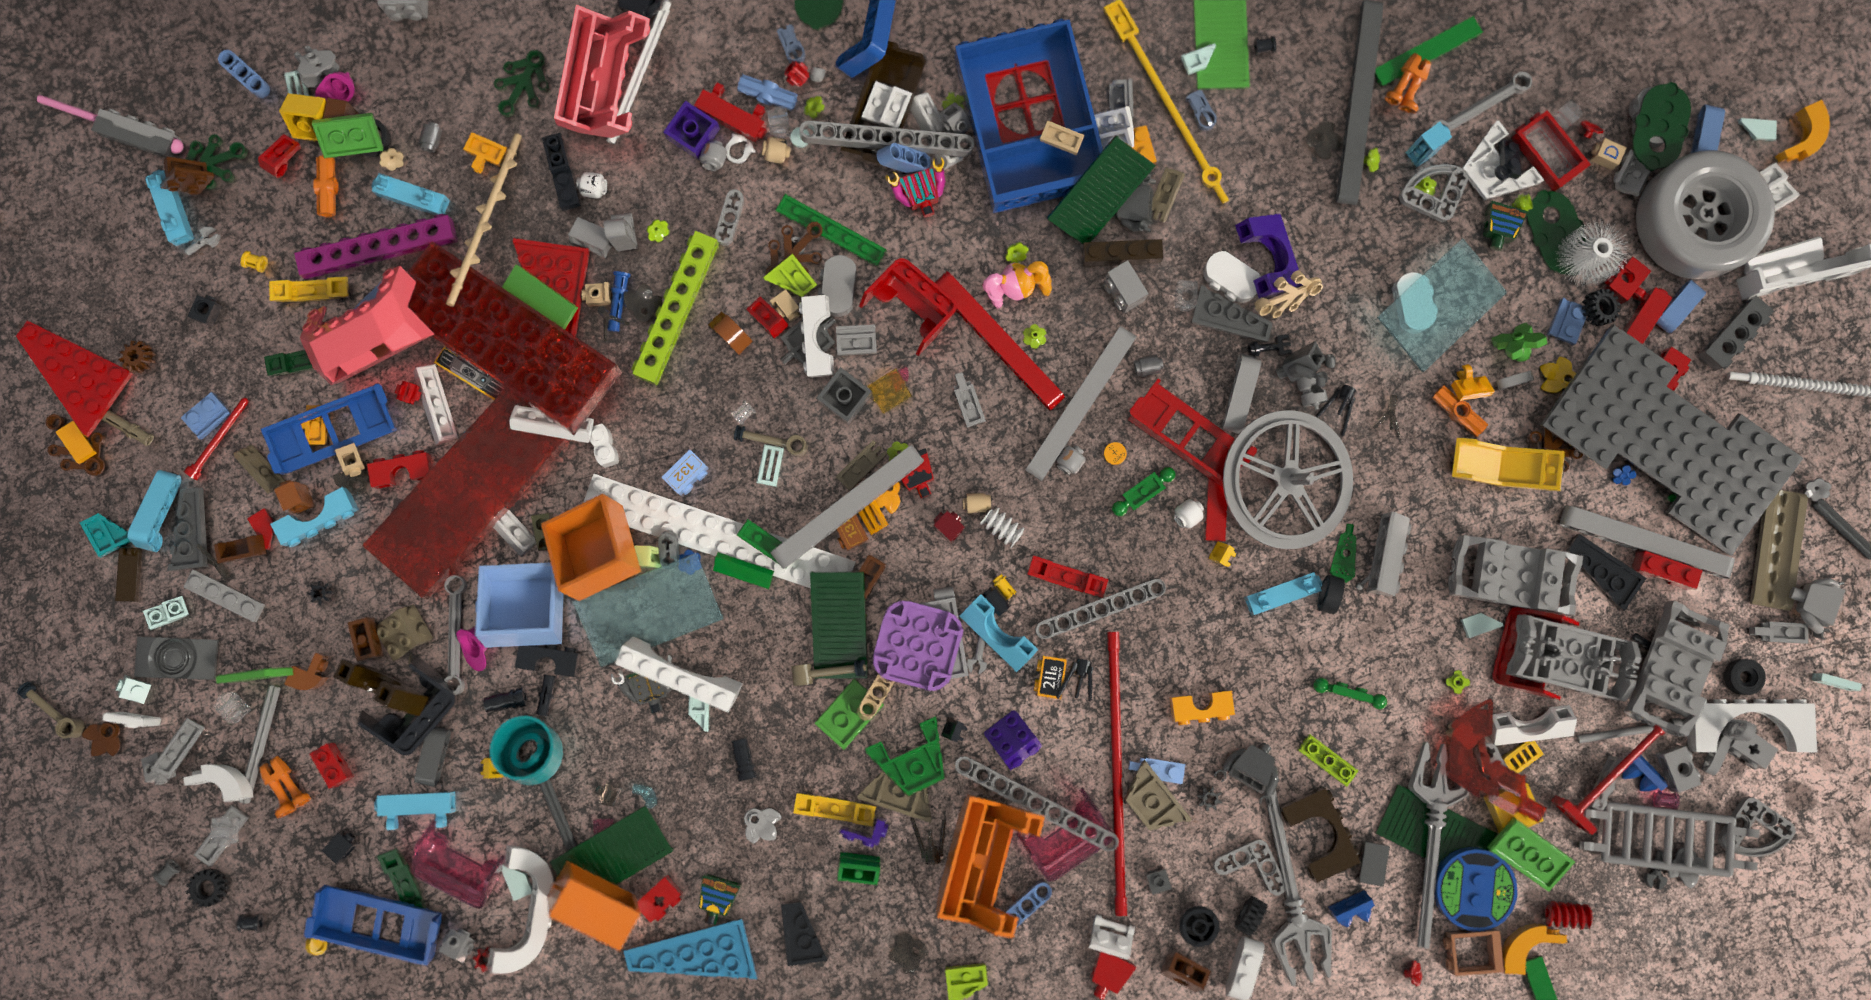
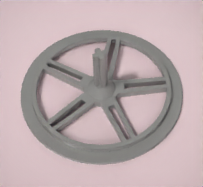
M1276 411L1255 419L1235 438L1227 453L1224 464L1223 489L1232 516L1249 536L1270 547L1298 549L1322 540L1340 523L1348 509L1352 496L1353 470L1345 445L1336 432L1325 422L1300 411ZM1287 424L1284 464L1282 468L1245 454L1248 447L1260 434L1272 427ZM1292 424H1293V425H1294V432H1293V460H1290L1291 437H1292ZM1300 426L1306 427L1320 435L1331 447L1337 461L1300 469L1298 466ZM1244 457L1274 470L1270 474L1242 461ZM1241 465L1276 482V487L1254 517L1247 510L1241 496L1239 486ZM1339 465V469L1314 476V473L1311 472ZM1340 473L1341 481L1338 499L1329 516L1322 521L1307 495L1304 485H1312L1317 479ZM1278 494L1280 497L1258 523L1257 520ZM1290 494L1312 530L1298 535H1282L1268 530L1263 525L1287 495ZM1299 497H1303L1318 526L1314 523Z

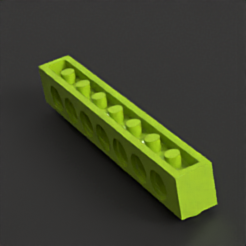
M695 231L694 235H690L687 241L688 249L680 257V267L678 271H674L671 278L673 283L670 289L667 288L664 293L663 299L665 301L662 306L658 307L655 315L657 319L654 324L650 325L648 330L649 337L641 345L639 360L636 359L632 366V374L635 377L656 386L659 383L719 246L717 239ZM698 250L703 252L700 258L693 257L694 252ZM689 268L695 269V272H694L693 275H691V276H686V275H685V272H686L687 269H689ZM680 286H686L687 291L683 294H679L678 288ZM672 304H679V309L677 311H670V306ZM670 321L671 327L667 330L662 329V324ZM657 339H663L661 347H654ZM649 357H655L656 360L653 365L649 366L646 364Z

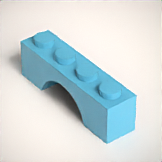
M341 487L324 496L325 503L322 512L311 521L302 522L296 516L287 515L271 523L280 545L294 547L300 544V540L303 538L314 537L319 534V530L335 526L337 524L336 521L342 518L346 520L354 516V512L358 511L359 508L350 490Z
M980 594L960 617L1017 672L1032 658L1038 649L1025 636L1013 637L1004 633L995 621V608Z

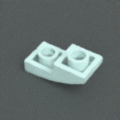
M183 596L162 602L161 605L143 611L150 630L189 615Z

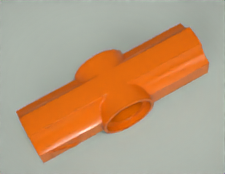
M323 155L316 157V178L313 181L314 192L317 195L318 216L333 217L336 215L335 195L338 194L339 190L338 181L335 177V158H324Z
M1442 385L1431 397L1448 413L1453 421L1459 422L1474 437H1478L1487 428L1488 423L1471 409L1469 403L1460 401L1445 385ZM1457 407L1462 408V410H1463V415H1462V416H1460V415L1457 413V411H1456V408H1457Z

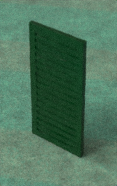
M1115 135L1049 214L1047 220L1082 244L1084 242H1092L1156 165L1120 139L1119 136Z
M811 571L810 589L814 669L854 665L855 660H864L867 668L865 676L857 677L855 673L815 677V679H867L864 572Z
M1399 784L1396 785V789L1375 834L1426 858L1429 827L1425 824V820L1430 817L1426 815V812L1430 811L1427 808V803H1424L1409 789ZM1449 809L1443 812L1447 817L1442 820L1446 822V826L1441 829L1438 865L1447 855L1461 848L1478 847L1489 851L1488 846L1494 840L1497 833Z
M644 805L550 861V864L558 876L565 863L569 861L617 885L673 852V848L647 806Z

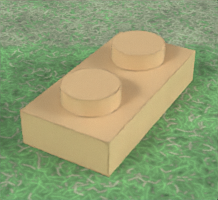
M1047 121L1040 141L1077 155L1084 135Z

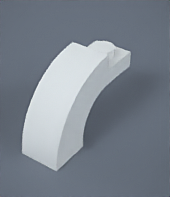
M201 765L200 771H194L192 776L184 777V785L215 783L222 791L224 802L254 797L246 777L240 771L228 765Z

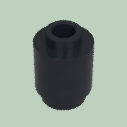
M990 587L982 594L995 608L994 614L996 613L998 617L1011 607L1008 604L1009 601L997 587L994 590Z

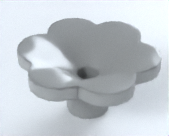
M1816 478L1814 481L1806 483L1807 489L1804 493L1808 498L1817 502L1822 498L1829 497L1831 484L1822 478Z

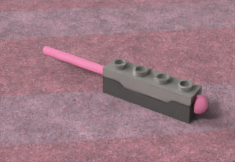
M42 95L37 97V102L93 121L94 124L91 130L99 136L164 158L166 156L174 157L175 154L183 150L181 139L174 135L175 131L163 127V129L156 128L157 125L151 122H138L139 119L131 115L126 117L120 116L121 113L113 109H108V111L99 109L96 115Z

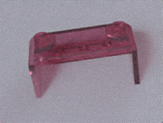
M1082 787L1080 792L1085 800L1080 801L1076 805L1074 812L1112 832L1102 814ZM1075 817L1067 824L1070 828H1076L1079 822ZM1089 826L1086 828L1085 833L1087 837L1094 838L1097 835V830L1093 826ZM1062 827L1045 839L1041 835L1040 837L1031 835L1025 841L1020 832L1016 833L1037 867L1049 882L1059 879L1101 850L1098 846ZM1106 836L1104 838V845H1108L1113 840V837Z
M433 820L415 844L411 868L412 874L419 880L474 908H483L502 873L505 856L501 855L498 861L486 860L481 865L448 848L447 837L442 833L435 832L437 821Z

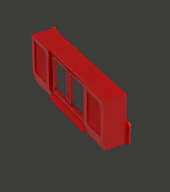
M1158 378L1147 394L1137 399L1129 411L1131 416L1128 420L1223 488L1224 465L1216 462L1225 463L1227 453L1235 439L1159 385L1161 380ZM1176 411H1179L1194 422L1179 445L1162 433V430ZM1199 426L1217 439L1202 461L1184 449ZM1250 446L1245 454L1254 457L1257 453V448ZM1243 457V459H1242V461H1244V462H1246V463H1248V464H1249L1250 461H1251V460L1246 459V458H1244V457Z

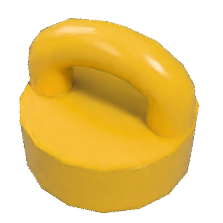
M308 938L305 943V949L311 955H321L327 948L326 941Z

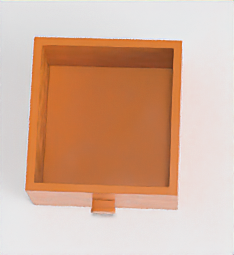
M603 493L541 523L559 592L581 601L641 572L623 505Z
M569 861L565 863L558 878L552 883L551 890L547 895L549 917L619 951L641 914L635 894Z

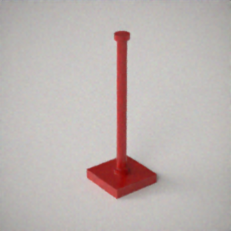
M1655 724L1652 727L1653 730L1577 806L1557 795L1550 801L1580 830L1593 835L1598 829L1584 816L1583 811L1660 735L1663 736L1665 731Z

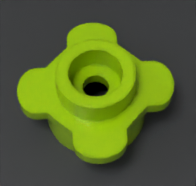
M1456 670L1453 675L1446 679V685L1453 689L1455 694H1461L1462 689L1470 685V680L1465 678L1460 670Z

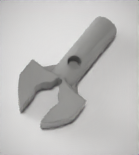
M203 227L200 229V239L185 248L184 252L187 255H191L204 245H210L211 247L218 245L220 240L219 234H215L210 239L208 238L209 234L216 231V229L213 227Z
M980 636L978 637L975 656L967 660V667L970 673H972L973 664L978 660L980 665L978 675L987 667V663L982 659L985 641Z

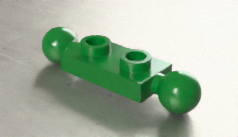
M1165 467L1161 470L1160 476H1157L1154 472L1122 495L1125 500L1116 501L1113 504V514L1119 517L1124 516L1127 513L1128 507L1134 511L1166 488L1163 483H1169L1175 479L1176 473L1174 469Z
M1322 677L1317 678L1313 683V688L1317 693L1328 691L1347 698L1371 703L1377 710H1382L1387 706V698L1383 694L1373 696L1367 694L1368 690L1356 687L1355 690L1348 688V684L1336 682V685L1329 684L1327 679Z

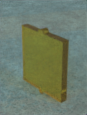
M897 368L868 385L874 397L873 401L877 402L883 414L912 397L906 386V381L902 379Z

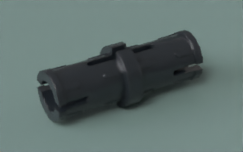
M544 674L541 692H538L540 697L536 714L549 716L551 699H554L553 689L556 676Z

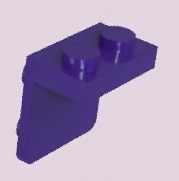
M1015 710L1008 713L984 732V736L1010 770L1019 767L1025 759L1035 755L1042 747L1037 737Z
M879 816L873 835L846 826H842L839 833L843 834L842 838L854 841L856 838L862 840L861 844L873 847L874 845L878 846L881 837L885 838L889 824H886V818Z

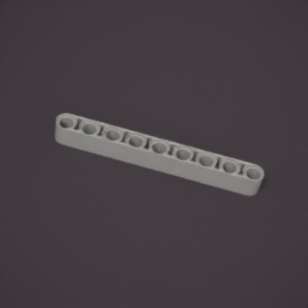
M805 121L801 124L799 132L801 140L810 144L879 150L892 143H897L925 152L926 154L967 157L974 148V139L967 134L821 121ZM809 128L814 133L808 136L803 131ZM830 130L833 136L826 137L823 135V132ZM845 132H850L853 135V137L851 139H846L843 137L842 134ZM864 134H870L872 136V140L866 141L863 139L862 136ZM885 135L890 136L892 141L884 142L882 137ZM908 137L911 143L904 144L901 139ZM928 139L931 145L925 146L921 143V140ZM948 141L950 147L945 148L940 142ZM965 142L970 148L963 149L960 143Z
M1119 327L1025 471L1040 481L1044 479L1137 336L1125 328Z
M913 445L909 446L771 552L772 556L782 569H785L920 466L924 459Z
M1564 506L1559 523L1564 528L1638 552L1648 551L1703 570V573L1723 579H1730L1735 559L1574 506Z
M962 756L956 760L955 768L957 772L1033 813L1045 816V819L1105 851H1113L1117 848L1119 844L1118 837L1105 828L970 757ZM963 760H968L970 763V768L967 771H962L960 768V763ZM981 769H985L988 772V777L984 781L978 778V772ZM1002 778L1006 782V787L1003 790H998L995 784L998 779ZM1017 788H1021L1024 791V796L1020 800L1015 799L1013 796V792ZM1035 797L1040 798L1042 801V806L1039 809H1034L1031 805V801ZM1052 807H1057L1060 810V816L1057 819H1053L1049 815ZM1072 816L1078 819L1079 824L1076 828H1070L1067 824L1068 819ZM1093 826L1096 828L1097 835L1094 838L1087 837L1085 833L1087 827ZM1106 836H1112L1115 839L1114 847L1108 848L1104 845V838Z

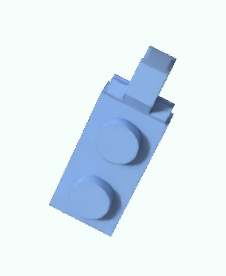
M1140 758V763L1129 761V770L1138 771L1142 761L1145 759L1161 781L1183 784L1185 764L1152 758Z

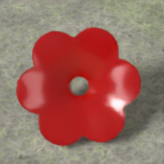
M1584 120L1580 123L1586 128L1583 135L1586 138L1590 139L1593 133L1601 134L1604 132L1598 125Z
M1412 961L1410 969L1404 970V977L1411 978V983L1416 987L1420 986V981L1422 980L1421 965L1417 961Z

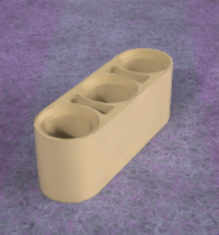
M878 673L858 706L857 714L862 720L873 718L895 681L885 680ZM873 689H880L882 697H875ZM865 705L870 706L872 714H865L862 707Z

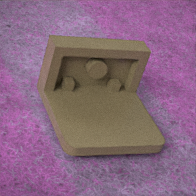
M414 604L396 610L376 626L377 635L393 661L400 659L414 647L433 639L432 634Z

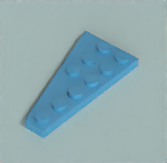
M743 918L624 950L628 971L758 978Z

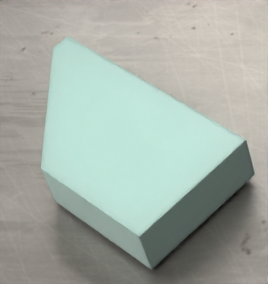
M1215 43L1181 56L1187 75L1206 69L1216 47Z
M1740 118L1738 120V124L1742 125L1749 132L1753 140H1776L1777 120Z
M1482 613L1461 619L1467 638H1472L1504 626L1503 623Z
M689 696L688 714L705 732H708L709 704Z

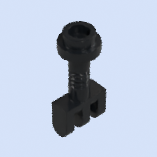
M1289 334L1276 336L1274 343L1259 345L1257 341L1251 342V344H1248V353L1251 356L1258 357L1260 352L1277 350L1278 356L1290 355L1292 349L1284 350V348L1290 347L1291 342L1283 343V340L1290 338Z

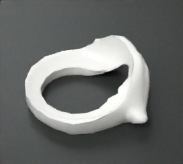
M732 133V139L726 145L727 158L733 163L740 164L745 162L751 153H755L751 141L742 135ZM746 141L743 156L740 159H733L730 156L731 146L738 142Z

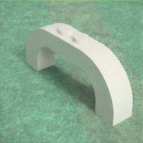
M507 845L504 866L508 869L527 871L532 879V894L524 936L516 945L505 949L490 948L487 969L491 973H510L531 963L541 951L546 940L547 929L551 926L552 919L548 915L547 895L554 882L551 870L540 856L519 846Z

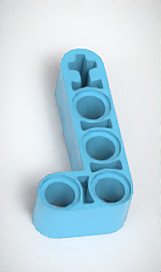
M158 470L128 531V539L135 547L152 552L160 550L163 537L159 530L181 485L180 475L163 470Z

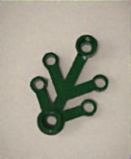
M532 50L525 59L504 63L503 69L509 75L514 74L516 69L526 67L523 73L495 79L494 86L498 91H504L507 86L516 84L508 100H503L498 105V111L502 116L511 117L515 113L514 105L524 88L528 95V105L532 109L539 108L540 100L536 97L531 80L534 70L538 79V89L541 92H547L550 89L542 69L546 59L541 51ZM535 58H539L537 63H533ZM508 66H513L512 70H507ZM503 82L502 87H497V84ZM546 83L545 88H540L541 84ZM532 100H537L535 105H531ZM510 107V112L506 113L505 109Z
M212 134L209 137V143L205 150L204 145L199 141H193L190 144V150L185 159L194 161L196 155L203 152L198 162L206 163L208 172L221 177L227 183L233 182L235 175L230 170H223L214 165L232 158L243 159L248 153L246 146L240 142H234L230 145L229 151L212 156L216 147H220L223 143L222 138L217 134ZM215 138H218L217 143H213ZM199 144V149L195 150V146ZM242 149V153L238 155V151ZM230 173V177L225 179L226 174ZM212 179L211 184L206 186L207 189L215 188V179Z

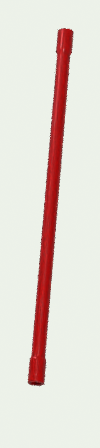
M1107 632L1110 679L1114 834L1119 840V844L1114 850L1115 916H1127L1119 678L1120 643L1119 632Z

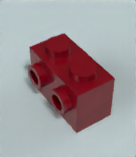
M946 511L945 513L940 512L936 516L933 528L947 542L952 544L964 531L965 526L960 523L962 519L954 511L952 513Z

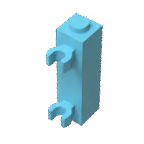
M157 170L152 172V175L146 176L145 181L152 194L161 220L160 223L163 231H165L168 242L178 246L194 240L195 238L178 191L171 192L160 187V184L165 179V170Z
M380 173L372 182V192L378 197L432 215L445 214L450 201L443 194Z
M1313 572L1245 596L1244 599L1252 616L1322 591L1320 588L1322 582L1320 577Z
M455 791L378 795L374 803V809L377 812V816H387L386 830L399 829L398 815L436 814L435 828L447 827L446 813L456 812Z

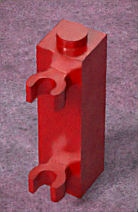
M717 82L712 93L703 89L694 104L696 108L716 120L718 124L756 144L759 139L762 140L765 137L767 129L765 121L761 120L766 112L764 110L765 107L757 104L751 115L720 98L725 91L724 85Z
M1639 287L1631 296L1641 303L1623 331L1641 344L1644 343L1672 299L1667 291L1662 288L1655 287L1646 292L1643 288Z

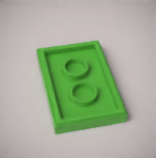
M372 113L312 121V126L324 158L383 151L384 147Z
M293 668L259 669L217 675L216 684L293 675Z
M856 679L850 682L814 723L843 750L870 721L862 720L857 714L858 706L868 690ZM883 703L881 704V706H880V708L878 709V711L884 706ZM865 705L862 707L865 714H872L870 706Z

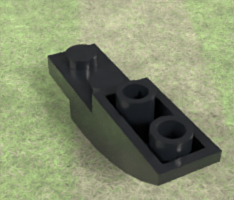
M561 132L542 137L561 210L565 211L581 206L576 180Z

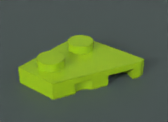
M793 254L763 277L766 281L801 297L817 285Z
M985 963L945 967L949 1000L967 999L975 991L981 990L988 985Z

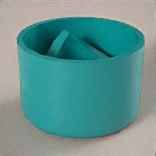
M517 716L504 722L494 733L490 743V757L496 770L503 776L522 785H536L547 781L557 772L563 759V745L557 732L547 724L531 716ZM535 741L537 743L536 752L527 762H522L519 758L520 749L526 742Z

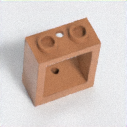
M1492 928L1486 931L1460 930L1445 932L1446 937L1443 938L1445 950H1447L1448 958L1445 959V964L1449 973L1454 976L1504 972L1499 930ZM1486 936L1489 964L1457 967L1455 938Z

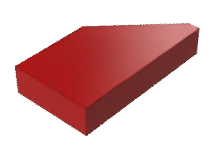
M263 508L247 518L256 535H263L265 549L269 550L273 533H275L271 526L274 520L268 510Z

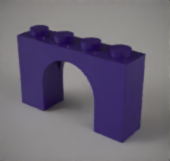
M1281 214L1250 217L1235 225L1241 243L1260 242L1271 251L1274 258V273H1268L1253 280L1259 299L1275 297L1286 293L1284 290L1280 291L1274 286V282L1279 277H1284L1290 285L1296 288L1304 286L1301 283L1295 284L1291 279V275L1299 270Z

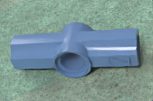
M744 74L740 77L737 88L738 92L755 97L763 104H774L790 111L795 107L798 97L796 93L782 89L772 81H760Z

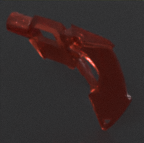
M1487 699L1469 709L1451 723L1453 729L1449 752L1451 772L1448 771V777L1477 798L1480 797V791L1488 795L1489 802L1512 815L1519 812L1539 823L1547 807L1528 797L1526 775H1521L1502 765L1499 760L1492 763L1490 761L1485 737L1492 735L1493 700ZM1484 705H1488V710L1480 709ZM1477 743L1481 754L1483 774L1489 775V781L1479 772L1473 759L1472 749ZM1498 786L1518 796L1520 799L1518 805L1500 797Z

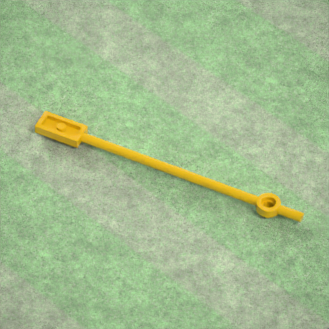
M1116 0L1105 6L1103 11L1120 41H1129L1203 170L1201 175L1202 183L1206 187L1213 188L1221 203L1225 204L1229 199L1220 185L1222 178L1220 170L1209 166L1135 38V35L1139 34V29L1122 0ZM1208 176H1213L1214 180H1208Z

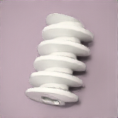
M999 507L994 510L991 509L980 525L987 522L986 530L993 527L992 534L995 535L999 532L998 539L1001 540L1005 537L1004 544L1012 543V548L1023 534L1025 528L1022 527L1017 530L1018 522L1011 525L1012 518L1009 517L1005 520V512L999 515Z

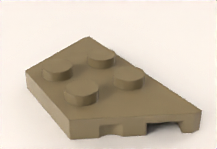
M1144 759L1124 799L1149 831L1159 829L1162 826H1173L1174 823L1182 821L1190 822L1192 820L1191 817Z
M883 771L857 797V799L931 823L927 788L907 797Z

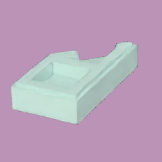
M504 865L500 866L514 901L532 894V886L527 873L516 869H508Z

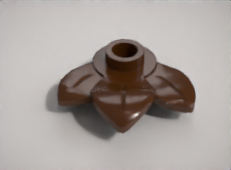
M106 721L102 725L92 724L82 734L83 738L92 740L91 756H100L106 752L111 756H115L120 750L121 743L118 737L120 735V726L118 723ZM110 727L113 729L112 734L108 732Z

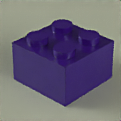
M685 100L663 133L667 140L699 160L704 145L707 142H712L720 127L716 120Z

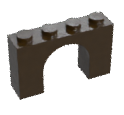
M341 659L333 676L346 685L375 693L373 700L389 709L420 716L428 700L427 696L379 669L346 659Z
M1324 787L1315 789L1279 806L1283 819L1289 827L1312 817H1322L1332 827L1333 842L1330 848L1325 853L1304 862L1312 880L1316 883L1361 863L1359 859L1361 854L1357 846H1353L1350 840L1352 835L1349 829L1342 824L1343 816L1338 808L1335 809L1333 805L1334 797L1329 789L1326 790Z

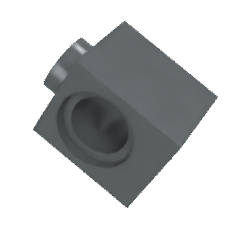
M1163 866L1143 872L1149 892L1152 895L1172 889L1166 869Z

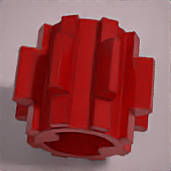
M793 61L784 71V75L787 76L786 81L792 86L795 84L801 87L809 78L808 67L802 62Z
M402 380L401 385L397 384L394 393L397 394V400L414 405L415 400L419 401L422 392H419L420 386Z
M487 946L484 950L479 948L477 956L472 958L476 961L475 968H481L482 973L487 970L488 961L484 962L483 957H489L490 946Z

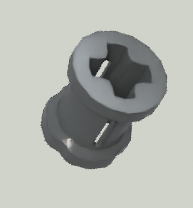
M168 858L158 871L156 870L152 873V876L159 884L165 886L169 883L171 877L181 872V867L176 861Z

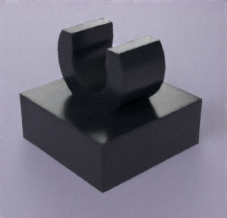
M948 717L941 736L954 742L958 740L963 741L964 738L960 737V733L962 730L967 731L968 728L963 726L964 723Z

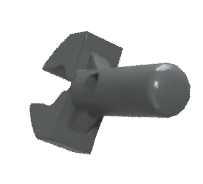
M1656 851V861H1663V851ZM1653 868V871L1649 874H1644V881L1649 888L1653 887V880L1655 878L1658 881L1656 889L1661 890L1666 886L1668 878L1662 875V869Z

